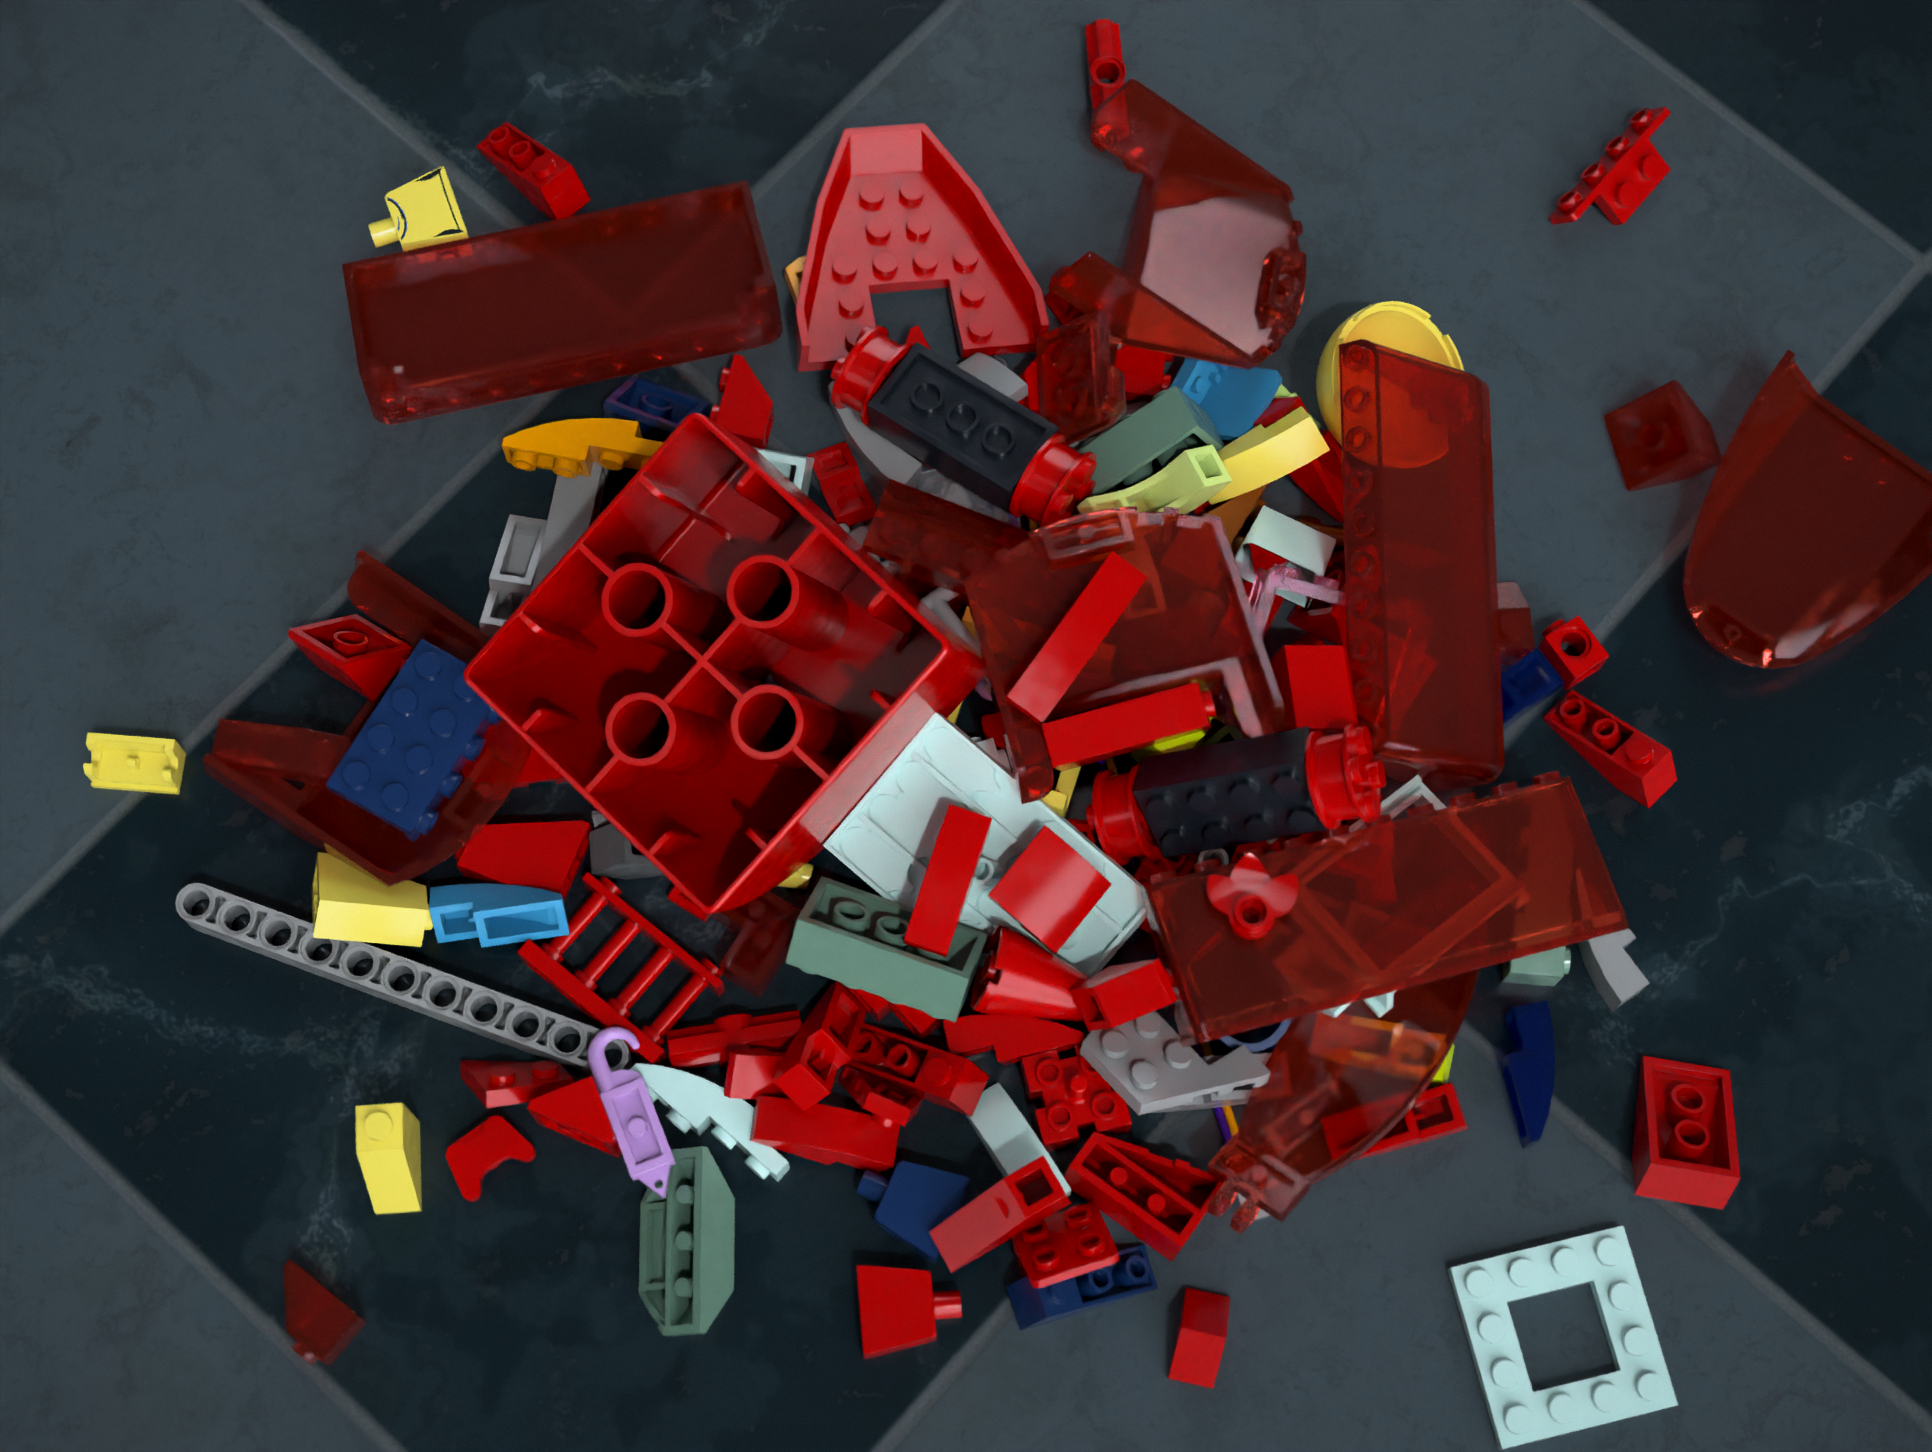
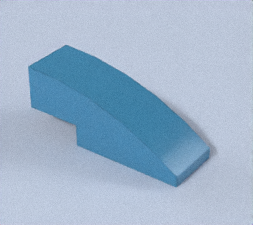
M489 883L430 887L429 911L438 943L479 937L482 948L523 942L528 939L537 940L570 935L564 901L560 893L519 885Z

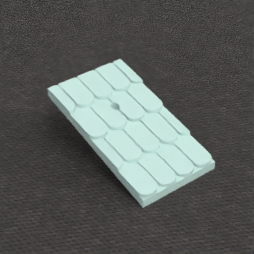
M937 712L933 714L823 844L827 850L882 897L914 908L949 804L991 817L990 832L958 924L989 934L987 941L997 925L1009 927L1052 953L1024 930L1019 922L987 897L1045 825L1112 884L1059 951L1054 954L1090 977L1100 972L1116 951L1121 948L1143 923L1145 918L1161 902L1115 860L1106 855L1069 821L1054 811L1006 767L991 757L959 727ZM982 953L978 964L979 967H983L987 954ZM1038 1018V1019L1047 1020V1021H1051V1022H1056V1021H1057V1020H1055V1019Z

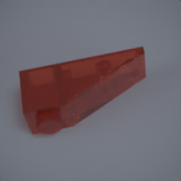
M219 719L209 762L326 787L327 781L350 748L351 738L306 728Z

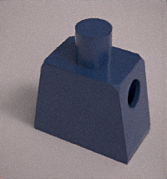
M899 1160L891 1179L866 1169L856 1194L879 1204L873 1219L874 1224L929 1262L936 1264L940 1252L929 1231L960 1209L970 1186L971 1178Z

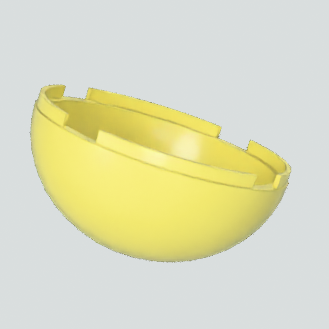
M1389 301L1372 304L1347 318L1337 327L1326 343L1320 357L1316 377L1319 409L1327 428L1336 441L1357 459L1375 467L1391 470L1418 468L1435 461L1445 454L1449 449L1448 445L1453 439L1456 430L1461 429L1467 405V386L1464 368L1452 339L1448 334L1443 335L1435 324L1428 319L1431 317L1430 314L1417 306L1405 302Z

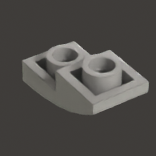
M976 352L957 365L1016 402H1019L1028 395V386L1019 376L997 360L983 353Z

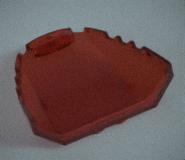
M1790 350L1785 353L1755 397L1718 464L1693 530L1684 564L1682 584L1687 611L1703 638L1718 652L1731 660L1765 669L1797 666L1819 657L1881 617L1910 594L1932 573V473L1820 396L1796 365L1795 354Z

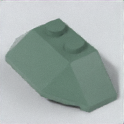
M698 1146L671 1150L676 1164L671 1166L666 1197L663 1199L650 1188H647L641 1201L639 1295L650 1315L659 1324L658 1329L662 1336L706 1333L734 1291L735 1198L708 1147ZM658 1182L656 1183L655 1187L661 1188L663 1186V1183Z

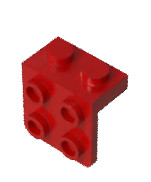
M1095 1201L1083 1205H1075L1065 1211L1052 1214L1011 1238L1020 1275L1022 1278L1027 1276L1033 1288H1042L1115 1264L1119 1260L1118 1249Z

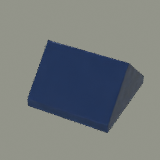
M633 374L604 400L603 412L605 418L638 421L643 439L664 442L689 414L701 413L705 416L710 402Z

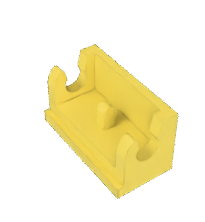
M87 733L86 746L91 751V763H84L83 769L85 775L91 780L93 788L179 795L186 753L175 739Z

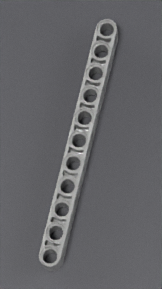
M188 884L180 890L176 897L175 905L177 912L192 928L199 932L593 1076L588 1062V1049L593 1038L602 1031L600 1029L363 942L313 938L312 923L205 884ZM209 899L210 904L207 911L202 915L192 916L191 911L194 904L199 900ZM242 914H250V922L246 928L240 931H232V923L236 917ZM281 929H291V937L287 943L281 946L272 945L273 936ZM326 943L332 944V952L328 958L323 961H313V952L318 946ZM366 958L373 960V968L368 974L360 977L354 976L353 970L357 962ZM406 973L414 975L415 979L411 988L402 992L394 990L395 981L399 976ZM447 988L456 990L455 999L450 1005L445 1007L435 1005V998L440 991ZM488 1003L497 1006V1014L493 1019L487 1022L476 1020V1013L481 1006ZM531 1018L539 1021L538 1030L534 1035L526 1038L517 1035V1028L525 1019ZM577 1034L580 1036V1045L573 1052L564 1053L558 1050L559 1041L565 1035ZM615 1039L609 1042L605 1047V1051L618 1049L623 1054L620 1063L610 1068L611 1072L621 1069L630 1070L633 1060L624 1040Z

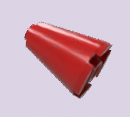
M997 925L983 950V953L987 954L983 967L978 966L975 973L970 1007H973V1010L987 1014L1081 1022L1083 1018L1070 990L1091 977L1013 929Z

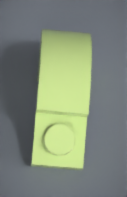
M1212 444L1184 450L1166 467L1146 480L1120 491L1086 498L1077 506V509L1096 544L1113 540L1114 544L1118 545L1142 537L1181 518L1215 496L1233 480Z

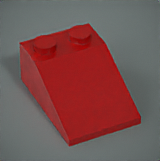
M1649 1056L1642 1057L1640 1061L1632 1153L1634 1195L1724 1209L1740 1180L1730 1070Z

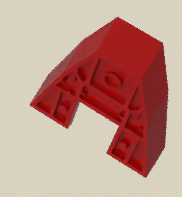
M925 123L845 128L817 199L796 304L798 372L833 369L841 357L848 356L855 346L857 337L862 329L867 325L871 327L876 326L870 294L947 288L961 358H968L976 352L991 356L1042 351L1049 328L1042 289L980 189Z

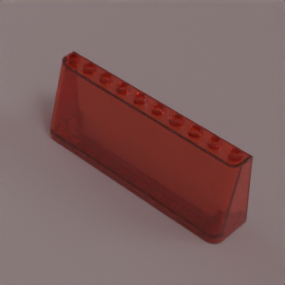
M747 180L342 264L359 374L373 415L379 422L384 424L405 423L765 346L775 342L783 331L776 283Z
M1359 339L1340 344L1339 368L1347 655L1358 724L1360 727L1366 726L1368 728L1375 761L1382 762L1385 775L1389 778L1406 784L1416 775H1419L1422 778V782L1431 792L1491 783L1500 776L1504 768L1505 759L1489 388L1482 379L1472 373L1369 340Z
M1558 770L1532 777L1534 782L1532 786L1519 789L1517 781L1490 788L1492 796L1478 800L1476 799L1475 792L1448 799L1450 807L1434 810L1433 803H1428L1407 809L1408 818L1393 822L1391 815L1386 814L1377 817L1374 822H1364L1366 828L1349 832L1348 825H1343L1336 829L1322 831L1323 840L1308 844L1305 836L1280 842V851L1264 855L1262 847L1237 853L1238 861L1247 853H1253L1266 869L1270 879L1284 874H1295L1298 878L1299 889L1294 907L1289 913L1275 918L1270 932L1259 939L1251 940L1238 936L1231 929L1228 916L1213 908L1207 897L1208 876L1221 875L1230 878L1231 872L1238 862L1221 866L1219 858L1194 864L1195 873L1178 877L1176 869L1151 875V885L1141 888L1140 892L1158 958L1162 966L1168 971L1172 981V988L1178 998L1171 1006L1182 1046L1187 1047L1630 929L1625 911L1570 776L1560 778ZM1253 913L1243 915V919L1247 923L1255 924L1259 922L1258 917Z

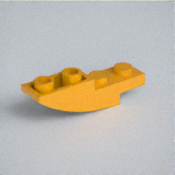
M582 418L545 423L524 429L504 437L502 449L507 462L518 469L534 471L536 468L552 470L561 477L576 478L578 475L590 477L594 462H598L600 466L610 470H622L623 467L640 470L664 442L643 439L638 421L613 418Z

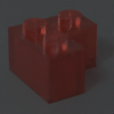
M768 891L738 908L709 914L711 918L739 934L719 964L723 973L722 976L760 999L787 958L796 921L801 910Z

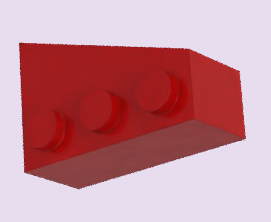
M1093 1132L1069 1165L1064 1178L1072 1191L1088 1202L1095 1201L1101 1212L1173 1262L1231 1176L1219 1172L1215 1175L1191 1167L1189 1162L1180 1159L1173 1161L1149 1153V1149Z

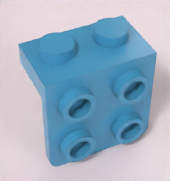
M1197 338L1169 389L1176 385L1207 412L1222 440L1234 441L1255 428L1253 423L1268 408L1283 379L1277 370L1229 365L1211 339Z

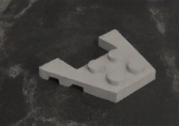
M1156 1011L1114 1028L1091 1031L1082 1042L1080 1054L1138 1115L1192 1103L1193 1097L1214 1093L1217 1097L1230 1094L1235 1087L1251 1084L1252 1088L1260 1087L1268 1082L1271 1073L1245 1045L1208 1065Z

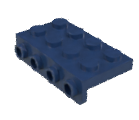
M421 639L327 781L326 787L331 792L405 833L406 838L415 842L421 833L427 835L431 831L439 816V812L436 811L444 796L451 798L462 781L463 776L459 774L468 760L474 762L486 742V739L483 738L491 723L496 726L502 718L464 681V669L468 664Z

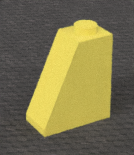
M317 853L311 889L313 938L414 947L422 946L424 930H432L433 928L425 885L328 853Z
M403 1103L356 1106V1153L375 1214L422 1211L420 1121Z

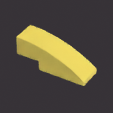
M1300 406L1266 429L1260 424L1217 451L1233 481L1208 500L1209 503L1213 505L1255 490L1293 472L1328 452L1330 449L1306 410Z

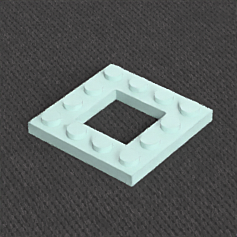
M1624 1226L1447 1269L1499 1450L1678 1405ZM1590 1282L1616 1372L1533 1392L1507 1303Z

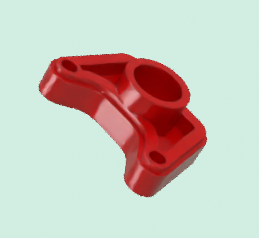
M498 1115L489 1117L458 1141L451 1144L446 1151V1160L461 1194L469 1202H475L480 1198L484 1176L507 1159H515L527 1163L533 1161L536 1156L535 1148L503 1117Z

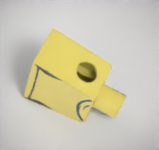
M444 166L388 192L385 195V200L391 217L368 224L376 248L400 241L406 260L410 262L473 251Z

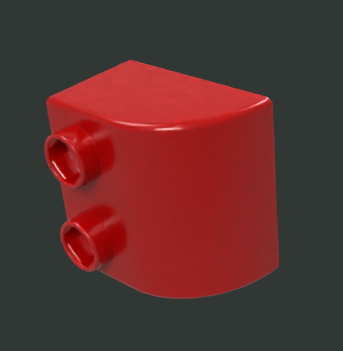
M692 413L679 424L464 669L463 677L466 684L681 892L701 911L712 914L738 908L762 896L825 848L823 844L933 714L937 712L948 718L985 677L988 665L986 660L759 451L703 414ZM770 674L782 687L765 685L761 680ZM796 722L795 732L792 738H790V731Z

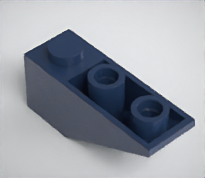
M1140 1245L1118 1251L1119 1260L1115 1264L1042 1288H1033L1027 1276L1006 1286L1020 1331L1062 1320L1158 1289L1145 1246Z

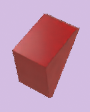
M1185 1288L1167 1379L1213 1389L1227 1338L1231 1297Z

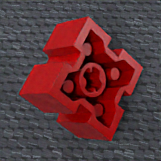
M1082 1043L1074 1045L1070 1058L1059 1060L1056 1049L1021 1059L1020 1071L1028 1102L1040 1100L1042 1109L1035 1110L1033 1121L1037 1137L1047 1152L1076 1146L1079 1133L1091 1130L1092 1134L1097 1132L1112 1137L1128 1133L1132 1125L1127 1103L1116 1091L1111 1090V1086L1080 1054Z

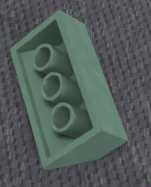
M821 876L797 918L785 963L798 967L805 973L818 974L841 982L848 988L861 989L881 996L888 1002L904 1004L921 1010L933 1018L956 1022L966 1000L989 934L958 924L947 957L905 944L904 938L914 908Z

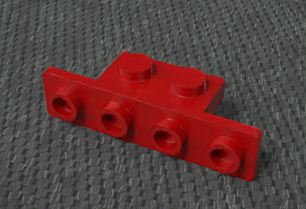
M1666 106L1654 109L1647 107L1635 113L1628 122L1630 126L1625 132L1606 145V153L1602 158L1583 171L1580 183L1573 190L1560 197L1556 203L1557 209L1548 218L1551 223L1557 225L1575 222L1595 201L1613 226L1624 224L1671 170L1649 140L1651 135L1671 114Z

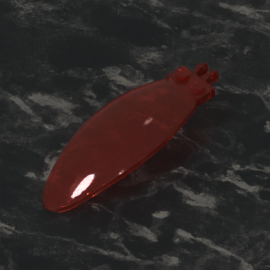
M1449 880L1440 883L1415 898L1375 931L1358 948L1381 972L1485 890L1480 884L1471 880ZM1489 919L1394 993L1393 1008L1380 1018L1360 996L1336 1018L1326 1015L1307 1004L1304 1005L1265 1065L1271 1072L1268 1082L1263 1086L1253 1089L1244 1110L1238 1133H1235L1208 1163L1209 1174L1224 1183L1208 1203L1209 1205L1206 1210L1208 1213L1218 1219L1233 1204L1238 1193L1246 1198V1200L1233 1215L1230 1228L1241 1234L1256 1219L1260 1209L1282 1223L1310 1191L1311 1185L1329 1177L1360 1157L1382 1139L1407 1114L1440 1069L1465 1018L1484 956Z

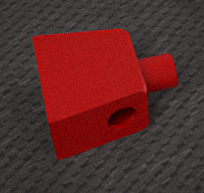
M866 1265L856 1266L864 1359L933 1342L936 1340L935 1320L962 1317L960 1289L933 1292L931 1271Z

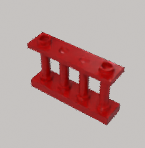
M587 872L582 880L586 889L592 895L568 921L570 935L554 937L549 944L544 942L540 947L528 939L517 953L525 965L603 1029L621 1027L632 1032L637 1037L640 1047L633 1049L627 1041L624 1040L629 1050L644 1063L662 1066L668 1059L664 1049L661 1048L665 1043L662 1038L667 1034L666 1031L673 1027L706 987L719 998L725 992L723 981L719 979L723 973L704 957L698 962L620 899L619 896L622 894V891L608 878L602 876L597 880ZM606 905L625 922L582 972L577 969L572 975L560 965L564 960L562 955ZM641 933L659 949L616 999L611 997L605 1002L594 993V990L598 987L595 984L596 981L635 936ZM674 960L689 972L692 977L649 1027L644 1025L639 1030L627 1020L631 1015L629 1010L668 964Z

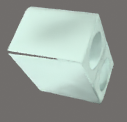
M1263 505L1232 563V570L1237 576L1302 607H1305L1314 587L1308 604L1309 607L1323 579L1336 539ZM1249 543L1258 545L1289 560L1288 564L1255 575Z

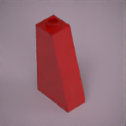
M1194 682L1044 723L1041 726L1052 767L1063 772L1210 729L1212 727L1209 718L1217 716L1211 691L1202 692L1200 684Z

